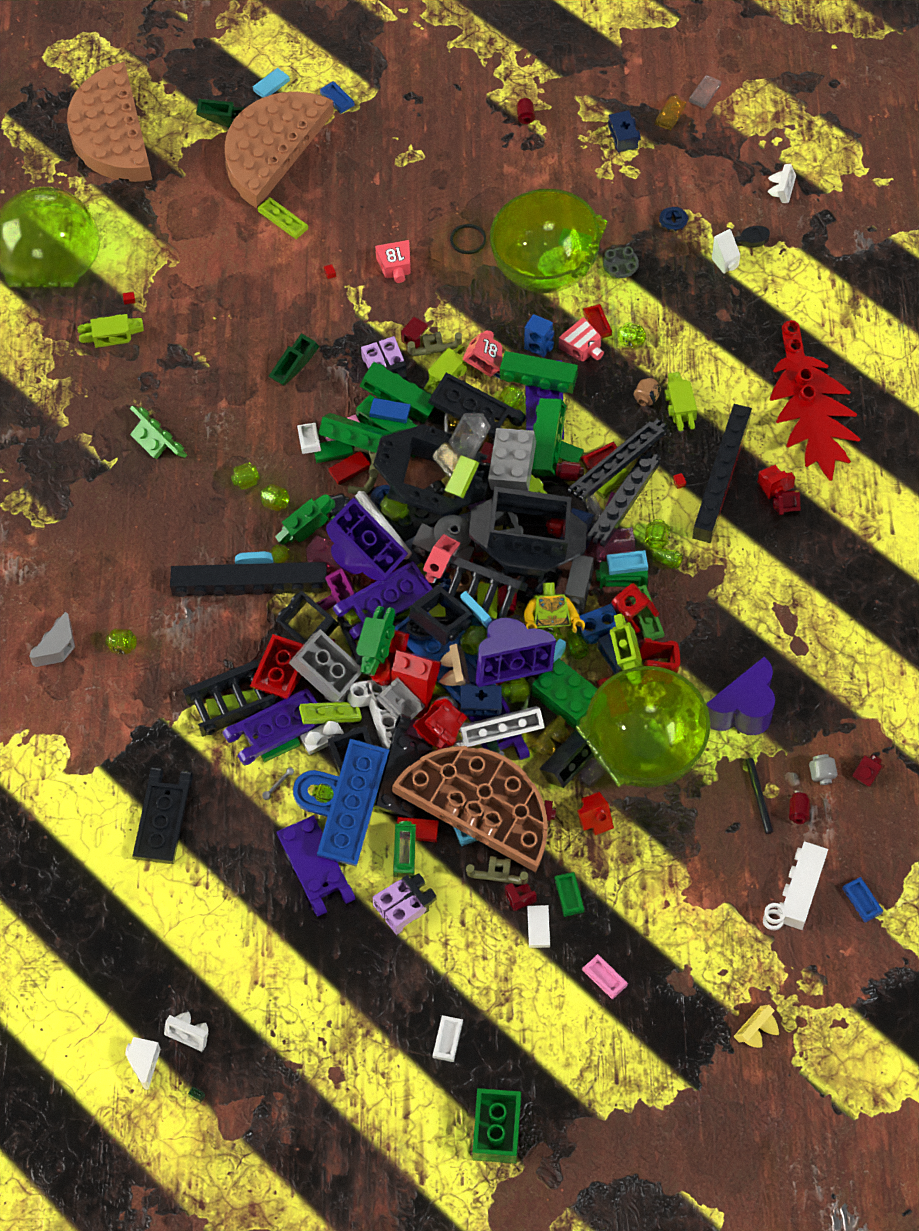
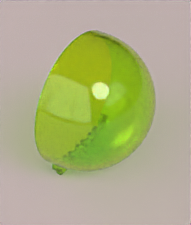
M33 187L12 196L0 209V270L5 275L9 287H22L23 282L25 287H40V284L43 287H58V281H60L61 287H74V282H78L79 277L95 261L100 248L99 230L95 218L88 207L75 195L55 187Z
M559 189L528 191L506 203L495 216L490 229L492 254L501 272L518 287L535 293L560 292L578 283L590 271L597 258L602 234H604L608 221L602 219V215L595 214L586 201L573 193Z
M639 666L623 670L606 680L595 692L589 704L587 715L580 719L581 724L576 727L584 740L588 739L586 743L590 747L595 759L611 776L618 787L626 784L627 787L631 785L640 788H657L682 779L701 760L709 740L710 715L703 696L685 677L661 667Z

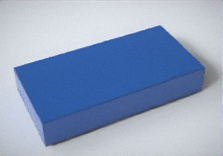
M334 81L320 89L322 96L333 100V107L340 114L355 106L354 101Z
M374 398L369 416L407 423L411 407L410 404Z
M861 877L843 886V891L864 923L883 914V909Z

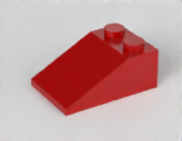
M273 634L250 687L288 699L302 677L289 662L304 644Z
M397 650L391 670V683L398 677L425 705L415 716L421 718L429 710L441 662L408 651Z

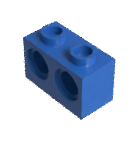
M533 314L525 326L524 349L545 357L546 353L550 352L554 346L553 322Z
M611 604L579 616L580 620L584 621L585 628L584 631H582L580 626H576L584 646L596 644L599 638L609 634L610 629L616 627L614 615L617 614Z

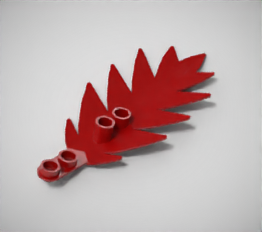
M794 320L786 321L782 325V335L787 358L781 359L773 372L785 371L774 386L770 401L793 397L780 412L776 423L800 418L788 438L786 447L789 448L808 439L805 449V467H809L817 462L828 480L832 481L835 460L847 464L851 463L846 452L833 438L857 442L861 439L844 425L829 417H856L857 413L823 394L849 395L851 392L838 381L817 369H827L829 367L827 364L814 357L805 356L799 324Z

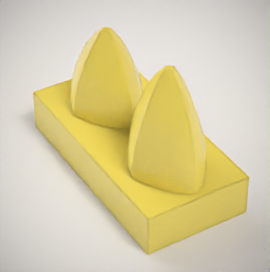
M770 1005L760 1006L734 1035V1038L738 1042H745L752 1047H762L763 1041L758 1030L759 1028L768 1034L779 1035L777 1022L772 1015L775 1010Z

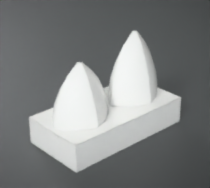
M784 164L783 171L768 177L772 182L779 183L769 189L768 193L774 197H780L782 203H789L796 174L791 164Z
M328 721L300 735V740L308 754L311 755L327 747L328 739L333 735L344 734L338 723Z
M189 1011L181 1013L176 1017L170 1015L165 1023L164 1035L202 1052L207 1042V1024L191 1025Z

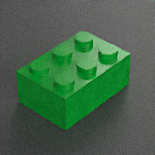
M560 658L553 663L552 671L543 673L532 684V696L575 730L578 727L580 728L603 705L604 693Z
M477 1088L472 1151L473 1161L517 1164L521 1108L520 1091Z

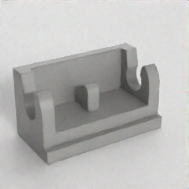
M398 677L376 698L396 719L401 713L410 716L412 720L425 707Z

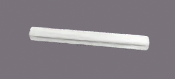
M358 491L355 495L356 500L408 553L404 559H409L412 555L410 549L364 491Z

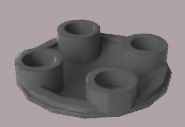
M631 247L609 249L605 252L603 267L610 276L626 278L636 272L639 266V259Z

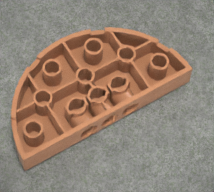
M125 62L116 63L89 77L72 97L67 113V123L73 148L89 168L103 176L119 180V178L129 179L131 182L152 180Z
M282 92L263 97L239 113L226 135L225 163L232 186L236 188L246 202L255 208L260 206L333 115V100L308 92Z
M467 746L443 748L421 757L420 760L407 767L393 784L392 793L536 873L547 840L548 824L545 806L535 784L532 783L518 765L505 756L484 748H468Z

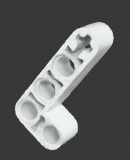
M373 680L353 683L348 693L347 702L354 708L369 706L382 748L389 749L397 719L376 699L387 688V685L380 686Z

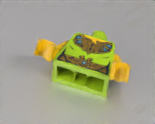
M554 582L543 583V594L534 595L524 610V623L527 629L571 626V623H573L572 631L574 633H577L576 626H580L582 631L585 628L584 621L580 620L579 614L570 599L565 597V594H555Z

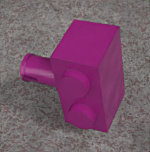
M342 568L325 577L331 589V595L316 603L326 611L334 607L338 602L357 593L349 576Z

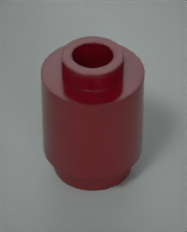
M521 98L516 105L518 121L522 124H530L535 120L534 104L529 98Z
M568 461L557 463L556 477L560 478V480L577 481L584 475V467H581V463Z
M504 585L497 590V610L499 612L508 589L506 588L508 585ZM517 593L514 595L507 616L513 615L517 609Z
M794 793L789 800V819L795 824H804L810 819V799L806 793Z

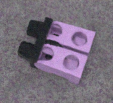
M394 336L379 341V346L375 342L361 347L362 359L368 369L374 361L385 366L387 370L399 374L407 381L406 363ZM370 349L375 350L373 352L367 353Z
M419 873L412 877L406 875L401 880L373 896V906L396 935L403 931V928L413 920L427 913L429 906L436 900L437 896L431 888L423 893L419 890L425 885V881Z

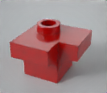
M775 464L759 471L757 482L770 499L774 496L776 497L775 492L788 491L794 488L796 477L792 472L780 471Z
M600 792L581 798L583 807L577 810L581 828L584 831L592 828V832L598 835L614 829L609 804Z

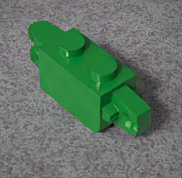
M326 494L321 495L315 501L311 498L282 522L284 525L282 531L275 536L278 542L284 546L289 541H304L330 520L327 514L334 509L335 501Z
M378 606L373 618H365L356 649L357 654L362 657L360 672L365 675L374 676L379 663L385 664L386 657L389 655L390 643L395 634V626L392 625L395 616L394 608H387L385 613L384 608Z

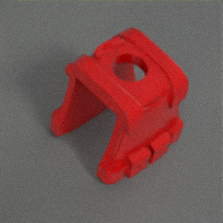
M634 583L627 586L611 601L617 614L621 613L625 617L626 623L630 622L635 630V634L639 633L640 629L632 618L646 607L655 618L659 615L653 602ZM634 597L636 603L631 607L626 606V599Z
M651 638L641 640L639 651L642 660L668 658V663L646 660L640 670V681L647 682L648 679L666 678V681L672 680L675 674L678 673L680 666L678 643L675 641L658 642L653 641Z
M445 698L435 701L427 713L414 723L413 727L426 742L441 749L445 743L449 746L454 745L459 729L467 719V716Z

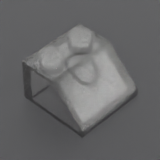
M464 413L449 443L459 458L464 456L473 460L491 426L482 413Z

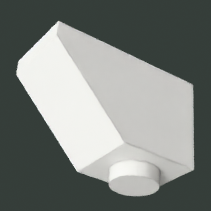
M730 229L716 235L713 243L712 260L723 273L735 270L739 266L740 253Z
M133 1037L131 1044L128 1043L125 1056H127L143 1088L148 1090L161 1049L158 1042Z

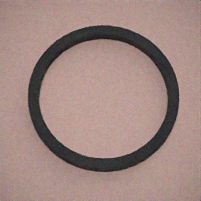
M463 224L452 231L450 242L457 252L474 254L485 246L486 234L477 225ZM463 228H474L481 232L484 239L480 247L466 251L459 249L454 244V234Z

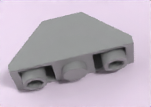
M65 612L61 617H58L52 629L46 632L38 646L31 650L29 657L33 666L39 667L63 662L75 648L72 625L68 613Z

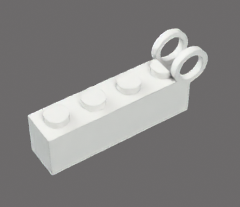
M538 706L471 723H463L459 729L462 740L456 741L453 747H470L545 728L541 710Z
M805 841L802 848L798 847L794 858L798 862L796 866L792 865L788 877L792 878L790 885H785L782 895L786 897L785 902H780V904L771 903L765 908L763 924L767 929L778 930L785 924L803 930L828 849ZM776 914L780 919L774 920L769 915ZM767 921H768L769 923L778 924V925H777V926H771V925H769V924L767 923Z

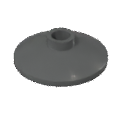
M457 515L445 516L436 523L434 538L437 542L445 534L461 543L457 551L463 550L472 540L468 537L470 524L466 519ZM451 528L457 529V532H452Z

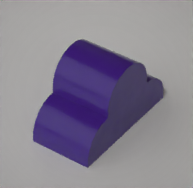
M354 497L327 524L328 536L334 543L331 547V554L336 563L349 573L360 574L363 572L373 580L382 581L408 555L403 547Z
M500 618L492 621L488 626L487 639L483 640L479 645L476 684L478 687L552 671L556 639L547 631L527 629L522 622L516 619Z
M763 657L705 704L703 723L716 731H726L735 727L739 732L746 735H759L765 732L771 724L775 705V696L770 689L773 675L770 662Z

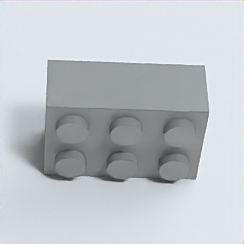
M496 428L488 477L491 490H494V486L529 491L536 447L534 431Z
M321 629L308 639L289 662L293 668L331 702L339 700L362 673L360 672L361 666L357 665Z

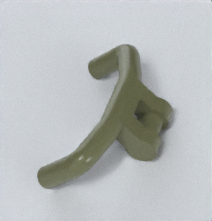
M440 331L434 332L432 335L423 334L424 348L415 349V343L410 341L408 342V353L411 356H421L443 352L448 347L455 349L462 344V334L457 332L455 334V341L446 344L442 342ZM436 341V344L430 345V342Z
M355 446V452L361 451L362 453L369 454L371 459L369 467L370 476L363 488L349 485L348 493L357 494L358 491H364L368 494L376 483L377 475L379 474L373 465L376 453Z
M490 856L488 872L475 870L472 864L466 866L467 875L471 878L525 885L528 882L527 872H522L520 876L509 875L511 859L508 858L503 860ZM495 868H503V873L495 872Z

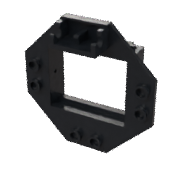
M423 424L381 437L373 465L390 485L387 495L388 499L445 517L455 515L456 512L459 513L462 507L484 500L491 463H482L481 460H486L487 455L477 452L475 456L460 436ZM411 454L452 468L456 467L460 456L479 463L464 498L454 495V499L404 483Z
M494 486L492 499L471 509L468 537L504 567L503 575L507 576L509 574L537 578L538 583H542L545 573L585 553L587 524L571 512V497ZM496 510L564 519L562 540L494 530Z

